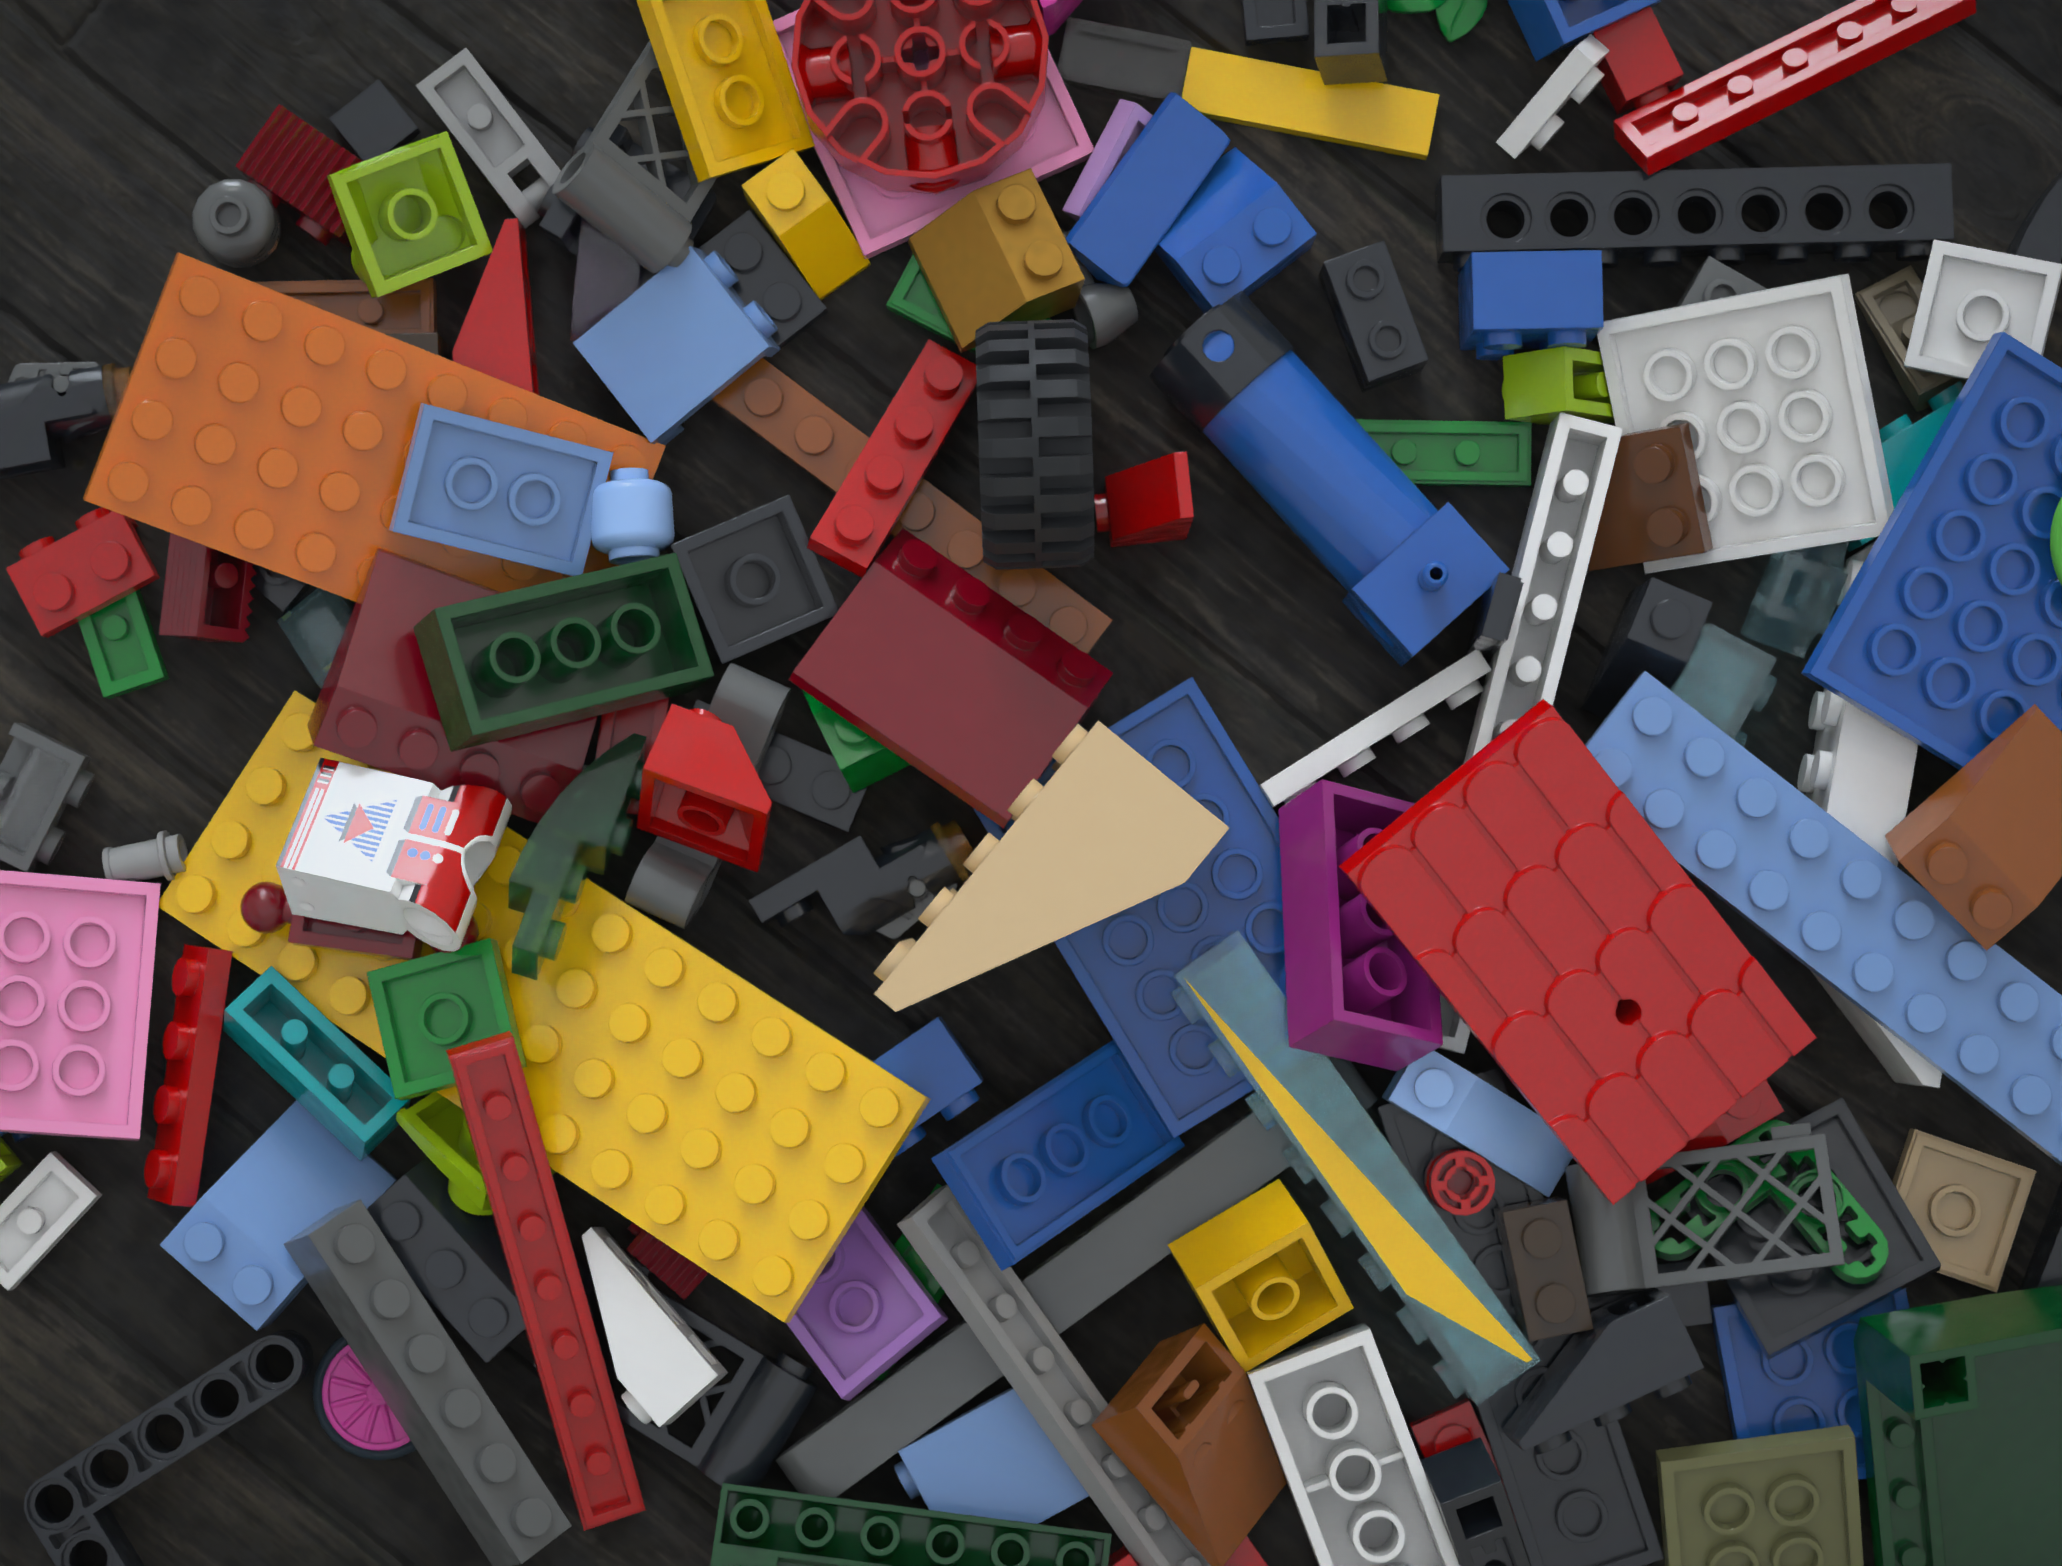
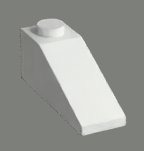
M591 1227L582 1235V1240L616 1376L627 1389L621 1397L630 1411L644 1424L647 1425L653 1420L659 1428L669 1425L728 1372L604 1227Z

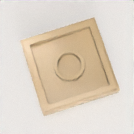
M1910 1129L1892 1182L1941 1263V1268L1937 1273L1997 1293L2036 1170L1916 1129Z

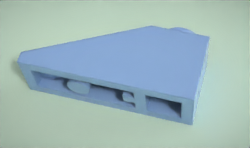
M1436 1051L1428 1053L1397 1071L1381 1097L1466 1149L1483 1157L1486 1161L1546 1197H1550L1563 1175L1565 1167L1568 1166L1573 1158L1538 1114Z

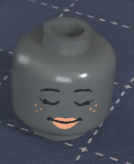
M224 179L210 185L198 197L192 212V229L199 244L218 262L233 268L252 267L265 261L276 250L282 235L281 216L271 199L255 184L242 179Z

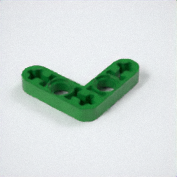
M1768 1120L1744 1134L1731 1145L1761 1142V1140L1766 1138L1772 1140L1771 1127L1790 1124L1780 1120ZM1814 1150L1786 1153L1787 1162L1796 1172L1800 1170L1803 1163H1807L1812 1169L1798 1175L1788 1188L1797 1195L1802 1189L1810 1186L1818 1176ZM1760 1157L1749 1158L1762 1169L1769 1163L1768 1161L1764 1164L1759 1160ZM1738 1160L1720 1162L1705 1183L1717 1174L1731 1175L1742 1186V1198L1758 1175ZM1709 1163L1703 1165L1693 1174L1699 1177ZM1778 1163L1770 1175L1783 1183L1787 1181L1788 1173ZM1831 1171L1838 1221L1842 1220L1845 1213H1849L1854 1220L1845 1224L1844 1230L1857 1244L1869 1240L1874 1246L1869 1255L1871 1265L1865 1267L1863 1263L1857 1260L1849 1265L1845 1262V1265L1830 1267V1269L1843 1281L1852 1284H1866L1876 1279L1883 1272L1889 1254L1888 1241L1881 1229ZM1685 1179L1655 1203L1670 1214L1693 1184ZM1765 1181L1742 1211L1746 1214L1769 1195L1787 1216L1796 1204ZM1699 1190L1694 1196V1200L1699 1210L1713 1221L1707 1226H1703L1698 1214L1685 1226L1708 1242L1730 1214V1211L1711 1203L1705 1193ZM1690 1203L1680 1214L1677 1220L1682 1218L1690 1211ZM1650 1209L1654 1235L1661 1226L1660 1216ZM1800 1212L1793 1221V1224L1818 1254L1829 1253L1828 1241H1825L1820 1235L1826 1232V1226L1817 1219L1808 1217ZM1685 1236L1686 1240L1680 1244L1672 1237L1665 1239L1663 1242L1660 1240L1655 1249L1658 1258L1677 1261L1692 1255L1701 1247ZM1841 1238L1842 1248H1843V1254H1844V1256H1845V1255H1846V1251H1847V1246H1846V1243H1845V1242L1843 1241V1239Z

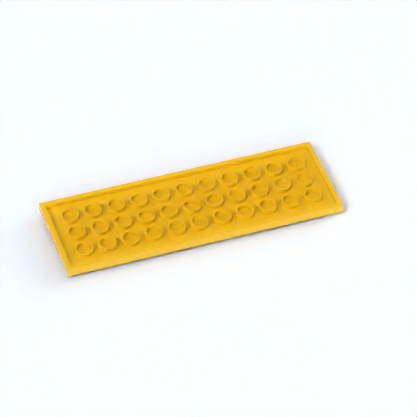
M294 690L183 862L186 871L176 873L174 876L175 880L171 881L159 900V908L222 950L233 951L232 956L258 974L262 975L272 966L329 1021L386 1058L367 972L409 960L294 945L288 942L291 924L287 923L285 927L274 933H259L251 929L244 922L241 915V900L250 887L261 882H273L282 886L276 864L320 758L391 773L313 746L307 725L316 703ZM506 826L494 859L474 886L477 905L473 916L479 928L477 941L488 938L498 941L527 1066L522 1069L550 1168L782 1322L790 1323L931 1099ZM423 942L421 957L436 953L429 944ZM456 1086L436 1091L462 1108Z

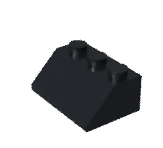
M426 1157L403 1175L371 1204L367 1210L414 1283L479 1356L488 1363L525 1331L493 1214L474 1215L456 1206L448 1193L449 1178ZM573 1250L582 1279L589 1273L590 1268Z

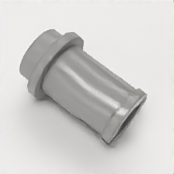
M166 830L158 832L156 839L114 848L106 847L102 851L105 877L112 880L138 882L165 876L168 881L175 880L174 876L176 873L186 871L183 862L188 856V851L181 834L170 835Z

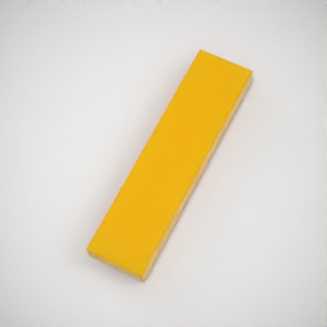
M1191 47L1182 98L1208 119L1426 160L1439 94L1378 82L1324 85L1320 71Z

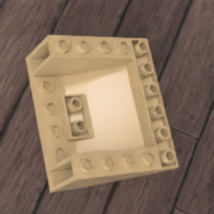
M1099 720L1089 732L1077 724L1052 755L1056 762L1051 768L1056 772L1045 786L1034 778L1030 781L1007 810L1013 815L1011 819L1015 821L1000 841L991 833H988L963 863V866L973 874L960 890L956 891L954 888L948 890L944 887L918 918L928 927L919 940L915 941L913 938L899 941L873 974L880 978L883 983L874 995L897 1012L1179 886L1187 881L1228 831L1229 827Z

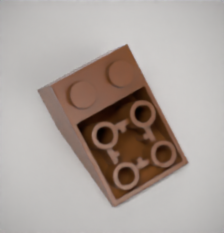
M1205 1323L1160 1341L1091 1425L1211 1566L1225 1565L1287 1483L1245 1370Z

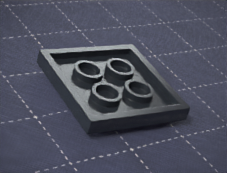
M1843 1098L1790 1125L1810 1122L1812 1135L1825 1133L1831 1171L1881 1229L1888 1241L1889 1254L1883 1272L1876 1279L1866 1284H1852L1843 1281L1830 1267L1722 1280L1767 1360L1926 1278L1941 1268V1263ZM1766 1138V1139L1761 1140V1142H1762V1141H1770V1140H1769L1768 1138ZM1774 1155L1762 1156L1759 1158V1160H1761L1765 1164L1766 1162L1771 1160ZM1785 1156L1779 1162L1788 1173L1787 1181L1782 1183L1786 1187H1789L1798 1175L1812 1170L1807 1163H1803L1800 1170L1796 1172L1787 1162ZM1717 1174L1706 1183L1733 1205L1738 1202L1743 1193L1739 1181L1728 1174ZM1682 1181L1673 1185L1672 1189L1679 1185ZM1810 1186L1802 1189L1798 1196L1802 1197ZM1819 1187L1808 1203L1824 1214ZM1705 1193L1707 1199L1711 1203H1713L1716 1206L1723 1207ZM1770 1195L1746 1213L1772 1234L1775 1233L1787 1217ZM1693 1198L1690 1201V1211L1685 1216L1690 1221L1699 1214L1703 1226H1707L1713 1220L1709 1219L1699 1210ZM1802 1210V1211H1801V1212L1804 1213L1806 1216L1811 1217V1218H1814V1217L1811 1216L1809 1213H1807L1805 1210ZM1845 1213L1839 1222L1840 1235L1847 1246L1844 1261L1849 1265L1858 1260L1867 1267L1872 1264L1869 1255L1874 1245L1869 1240L1857 1244L1851 1239L1844 1229L1845 1224L1854 1219L1849 1213ZM1738 1219L1729 1227L1714 1248L1735 1264L1749 1263L1755 1259L1768 1240ZM1793 1223L1780 1238L1782 1242L1801 1256L1818 1254ZM1827 1232L1821 1233L1820 1235L1823 1239L1828 1241ZM1774 1246L1763 1261L1789 1258V1256ZM1708 1255L1714 1267L1724 1266L1713 1256Z

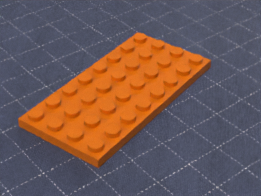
M177 252L83 500L355 602L358 599L377 548L503 593L572 576L389 530L421 403L613 452L606 482L610 481V471L620 468H645L648 470L649 479L653 480L666 445L658 442L655 444L650 443L643 436ZM591 540L583 574L619 566L609 563L608 555L597 551L593 547Z

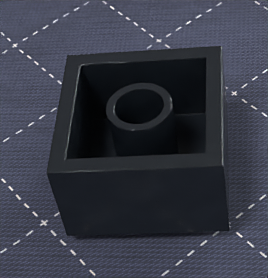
M790 495L671 544L666 549L668 554L677 553L698 625L716 666L831 618L839 610L815 553L807 548L809 539Z

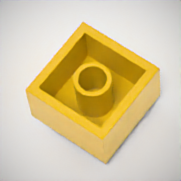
M1277 1179L1168 1244L1170 1251L1215 1331L1229 1353L1245 1372H1248L1354 1308L1310 1223L1280 1179Z

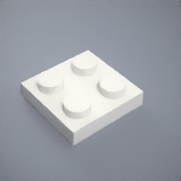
M1934 239L1904 366L1910 369L1968 380L1991 337L1999 332L2007 333L2043 356L2062 279V264Z

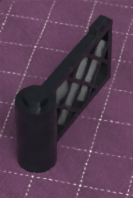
M631 1258L644 1275L648 1277L651 1271L645 1265ZM589 1271L582 1284L620 1420L690 1462L703 1474L721 1486L722 1483L759 1488L818 1389V1386L809 1379L814 1369L784 1350H780L776 1359L764 1354L656 1288L692 1331L695 1328L713 1339L703 1342L707 1348L722 1345L744 1358L731 1383L712 1387L699 1398L706 1425L692 1446L672 1434L670 1424L659 1428L655 1422L650 1421L646 1425L630 1411L627 1405L617 1399L611 1374L615 1372L614 1365L609 1366L601 1332L604 1324L603 1321L599 1322L593 1298L595 1288L591 1272ZM725 1391L713 1411L709 1395Z

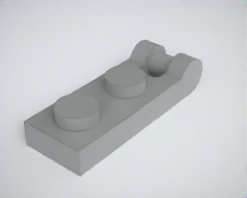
M464 48L419 82L416 87L526 229L540 218L537 213L540 205L561 170L467 48ZM531 164L540 175V178L521 192L511 178Z

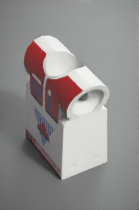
M320 758L276 864L291 912L294 915L401 935L408 930L430 946L454 952L461 947L477 905L474 886L496 855L511 815L512 804L500 792L484 786H451L441 791L431 782Z

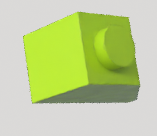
M1561 346L1503 356L1504 380L1502 383V396L1506 420L1550 425L1556 416L1562 412L1600 423H1615L1601 352Z

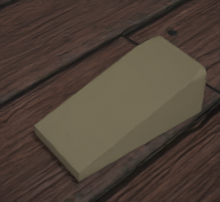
M1910 265L1855 293L1854 298L1904 393L1915 410L1919 412L1930 407L1927 402L1929 399L1959 381L1964 386L1967 380L1910 369L1904 366L1923 287L1921 280Z

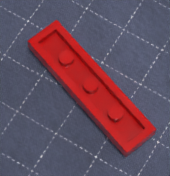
M928 340L810 536L808 549L863 578L977 388L976 364L932 340Z
M184 944L183 955L177 960L172 974V989L176 995L173 1021L167 1025L163 1037V1054L167 1059L164 1085L159 1087L154 1099L153 1113L158 1127L155 1148L149 1152L146 1158L144 1179L147 1187H149L147 1198L172 1206L193 1207L197 1202L233 951Z

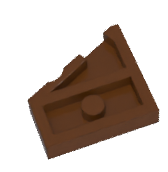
M1677 424L1627 433L1621 436L1588 564L1589 571L1705 553L1711 550L1713 545L1689 424Z

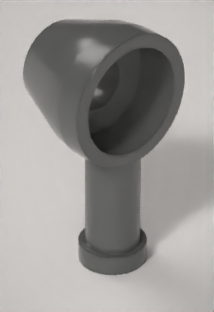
M1070 231L1063 232L1065 238ZM1073 253L1085 281L1076 306L1072 309L1075 320L1087 328L1088 346L1091 349H1095L1114 341L1138 321L1137 305L1128 286L1122 288L1109 283H1095L1092 274Z

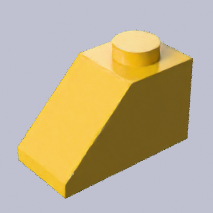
M794 148L741 185L746 201L820 300H823L871 265L868 258H864L858 242L831 199Z

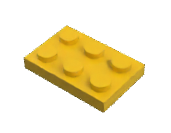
M636 0L698 183L778 159L792 148L798 153L815 146L766 0Z

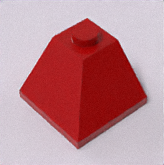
M671 704L643 767L637 828L758 873L763 860L772 802L734 726L722 722L718 716L707 710L699 708L688 710Z

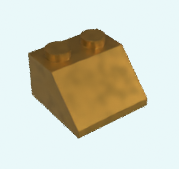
M1031 168L973 190L912 235L908 240L914 257L961 353L976 347L975 331L988 322L1044 320L1075 308L1085 281L1083 273Z

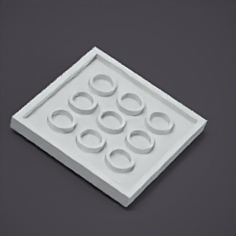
M1849 273L1604 321V327L1597 334L1615 426L1623 428L1621 434L1623 436L1632 432L1683 423L1689 424L1713 548L1705 553L1643 562L1645 574L1880 535L1894 510Z

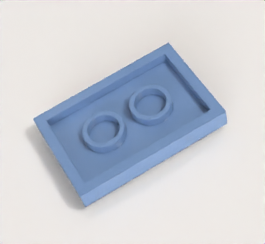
M421 403L389 530L570 576L581 575L584 571L592 539L593 493L600 484L605 483L607 480L613 452Z

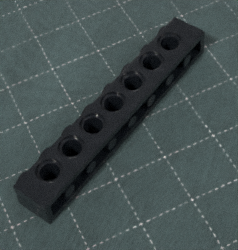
M1952 164L1659 170L1649 176L1644 171L1443 175L1435 187L1437 263H1453V271L1460 272L1472 252L1602 250V269L1617 267L1618 259L1643 258L1644 267L1667 268L1681 265V257H1706L1707 259L1709 256L1726 266L1745 263V256L1770 255V263L1775 265L1805 263L1808 261V254L1832 253L1833 262L1836 263L1866 262L1872 259V252H1896V260L1902 262L1926 261L1930 258L1934 239L1945 242L1954 240ZM1870 202H1884L1893 209L1896 216L1895 228L1884 229L1877 226L1871 220L1869 215ZM1819 203L1827 207L1833 217L1832 229L1822 231L1811 226L1805 215L1806 204ZM1749 204L1762 207L1770 218L1769 231L1756 232L1749 229L1742 219V207ZM1684 206H1693L1701 210L1707 219L1706 232L1694 234L1686 231L1679 223L1678 209ZM1619 208L1636 210L1643 218L1644 232L1639 235H1628L1620 231L1614 221L1615 210ZM1558 209H1567L1575 213L1581 222V233L1573 237H1566L1557 233L1551 225V212ZM1494 211L1510 213L1517 221L1518 234L1512 238L1495 236L1487 226V215Z

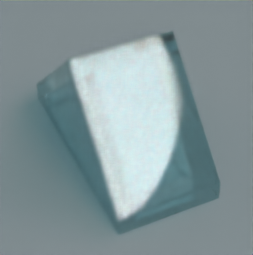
M317 588L278 619L277 622L315 682L322 689L352 611L340 596Z

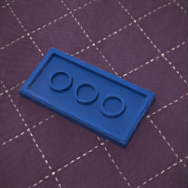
M1112 1040L931 1159L1000 1270L1003 1271L1026 1257L1185 1145L1179 1136L1173 1138L1119 1047Z

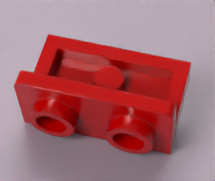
M101 507L80 517L75 522L78 530L57 541H55L53 536L44 537L19 551L18 554L21 560L7 567L6 570L41 636L49 638L160 578L135 530L138 527L135 519Z

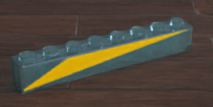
M1239 930L1232 931L1174 972L1172 975L1180 986L1170 992L1171 996L1192 1025L1201 1018L1206 1022L1217 1038L1207 1047L1229 1078L1239 1071L1255 1092L1247 1097L1245 1101L1266 1131H1269L1276 1125L1282 1130L1292 1145L1282 1154L1304 1185L1314 1178L1329 1197V1200L1323 1203L1320 1208L1342 1238L1353 1231L1367 1253L1357 1259L1380 1292L1391 1285L1405 1305L1395 1313L1417 1345L1429 1339L1443 1359L1435 1364L1433 1368L1453 1397L1456 1399L1466 1392L1469 1398L1478 1406L1541 1361L1539 1356L1326 1055L1289 1047L1287 998Z

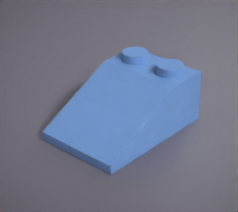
M296 1100L199 1199L163 1240L160 1246L258 1331L271 1325L308 1283L283 1244L335 1208L361 1199L367 1209L394 1185L398 1179L370 1154L360 1161Z

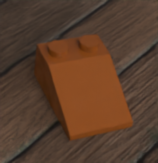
M2036 704L1885 835L1898 861L1986 951L2034 911L2062 877V731Z

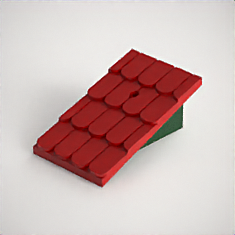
M1544 699L1339 865V868L1601 1194L1612 1205L1636 1187L1635 1184L1645 1180L1687 1145L1686 1142L1696 1138L1738 1103L1737 1100L1741 1097L1744 1098L1789 1061L1788 1058L1792 1055L1795 1056L1817 1038L1756 958L1748 952L1703 892L1695 886L1627 796L1618 789L1570 725Z

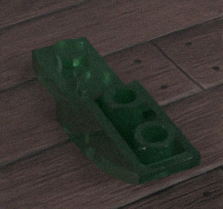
M636 733L630 735L586 767L557 797L539 821L523 848L509 879L508 908L525 913L512 945V973L537 980L545 958L556 961L567 929V923L559 921L566 902L578 903L588 871L604 875L611 854L619 856L624 854L634 819L625 816L632 798L640 800L642 772L645 765L646 736Z

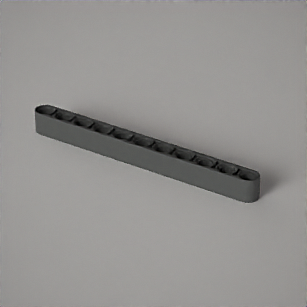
M1331 1056L1323 1057L1283 1086L1329 1137L1379 1099L1352 1061ZM1267 1098L1020 1278V1281L1056 1332L1060 1334L1169 1255L1171 1251L1168 1244L1244 1200L1307 1154V1152L1272 1102ZM963 1320L887 1375L883 1381L876 1383L781 1453L775 1461L798 1493L836 1498L898 1453L899 1450L909 1445L1003 1376V1373L967 1322Z

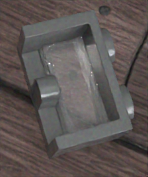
M14 722L9 732V735L14 736V739L0 765V860L25 872H32L35 870L38 862L49 866L55 858L66 835V831L58 828L57 825L68 804L77 809L80 807L93 783L95 774L86 770L92 757L24 723Z

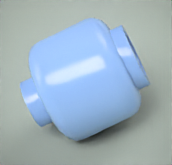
M620 468L610 471V481L600 484L593 493L591 521L593 547L597 551L607 554L609 563L615 565H624L660 556V552L669 548L674 541L671 489L660 481L649 479L648 470L645 468Z

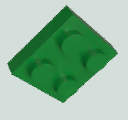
M488 938L466 944L455 952H438L367 972L395 1099L403 1101L456 1086L446 1050L510 1031L514 1037L522 1068L527 1067L497 940Z

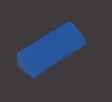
M1170 92L1065 238L1071 251L1096 280L1122 288L1127 287L1132 282L1228 147L1230 139L1223 130L1177 93Z

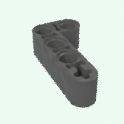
M730 663L719 683L708 711L718 716L722 722L734 726L758 774L786 707L791 689L734 663ZM657 836L635 872L625 898V903L685 929L703 905L722 859Z

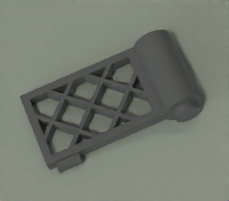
M649 40L585 145L573 155L559 173L554 182L552 193L650 273H657L667 265L678 267L690 253L688 247H693L694 244L689 238L692 230L691 220L717 177L698 183L680 127L679 131L683 150L659 152L653 118L674 116L675 113L672 106L650 108L645 80L651 72H660ZM633 101L635 110L627 111ZM637 120L644 155L629 156L609 140L619 122ZM686 160L691 187L683 200L666 187L662 162ZM646 164L647 170L644 169L641 165Z
M1809 1122L1771 1127L1772 1140L1677 1152L1657 1170L1673 1168L1693 1185L1670 1214L1648 1198L1646 1179L1635 1184L1636 1187L1612 1205L1578 1164L1566 1166L1565 1174L1573 1232L1587 1297L1611 1296L1648 1289L1845 1265L1825 1133L1812 1135ZM1814 1150L1818 1176L1802 1197L1770 1175L1786 1153ZM1774 1155L1764 1169L1749 1159ZM1738 1160L1758 1175L1736 1206L1705 1183L1720 1162ZM1709 1163L1699 1177H1696L1684 1168V1166ZM1765 1181L1796 1204L1774 1234L1770 1233L1742 1211ZM1819 1187L1824 1214L1808 1203ZM1699 1190H1702L1730 1211V1214L1708 1242L1677 1220ZM1650 1209L1665 1220L1654 1235ZM1805 1210L1826 1226L1829 1253L1801 1256L1782 1242L1780 1238L1799 1213ZM1737 1217L1768 1240L1755 1259L1749 1263L1735 1264L1714 1248ZM1671 1226L1702 1248L1687 1270L1659 1274L1655 1247ZM1774 1246L1789 1256V1258L1763 1261ZM1709 1254L1724 1265L1698 1269Z

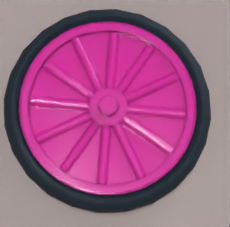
M343 1336L339 1338L322 1357L314 1378L312 1391L314 1409L322 1428L330 1439L342 1449L361 1458L387 1460L414 1452L416 1448L347 1341Z

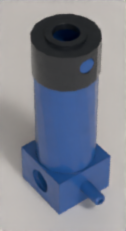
M1240 291L1222 305L1218 304L1194 322L1166 350L1165 357L1154 368L1149 378L1200 434L1204 433L1349 592L1342 602L1402 667L1492 586L1493 579L1499 572L1506 573L1510 569L1449 502L1439 511L1293 352L1295 348L1250 298L1243 291Z

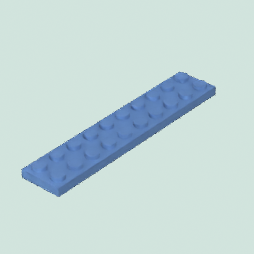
M1642 672L1585 746L1618 789L1627 796L1681 868L2062 1166V995L1998 945L1994 944L1986 951L1925 888L1648 672Z

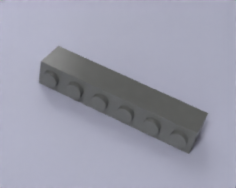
M361 1199L335 1208L283 1244L492 1566L523 1564L572 1526Z

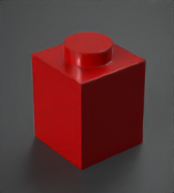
M1651 6L1592 34L1610 50L1598 64L1597 68L1605 74L1601 83L1617 115L1633 107L1638 109L1670 93V90L1676 86L1684 75Z

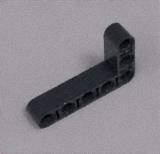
M279 1330L256 1340L36 1480L29 1487L24 1497V1512L28 1522L55 1566H87L81 1556V1548L85 1540H94L105 1548L108 1556L106 1566H145L108 1505L300 1384L309 1375L313 1367L314 1353L308 1340L302 1334L293 1330ZM272 1344L286 1347L293 1356L294 1368L288 1378H279L273 1375L266 1366L265 1356ZM217 1379L231 1382L237 1389L239 1403L233 1413L223 1412L213 1404L211 1389ZM166 1414L176 1417L182 1424L184 1438L179 1447H170L159 1439L156 1431L157 1422L161 1415ZM108 1449L120 1452L128 1462V1475L124 1482H116L104 1473L102 1458ZM52 1485L63 1486L71 1493L73 1510L70 1516H60L50 1508L47 1500L48 1492Z

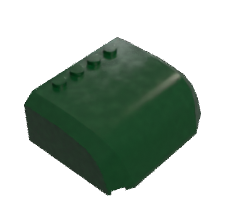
M2062 1285L1982 1295L1860 1317L1854 1338V1352L1875 1566H2062Z

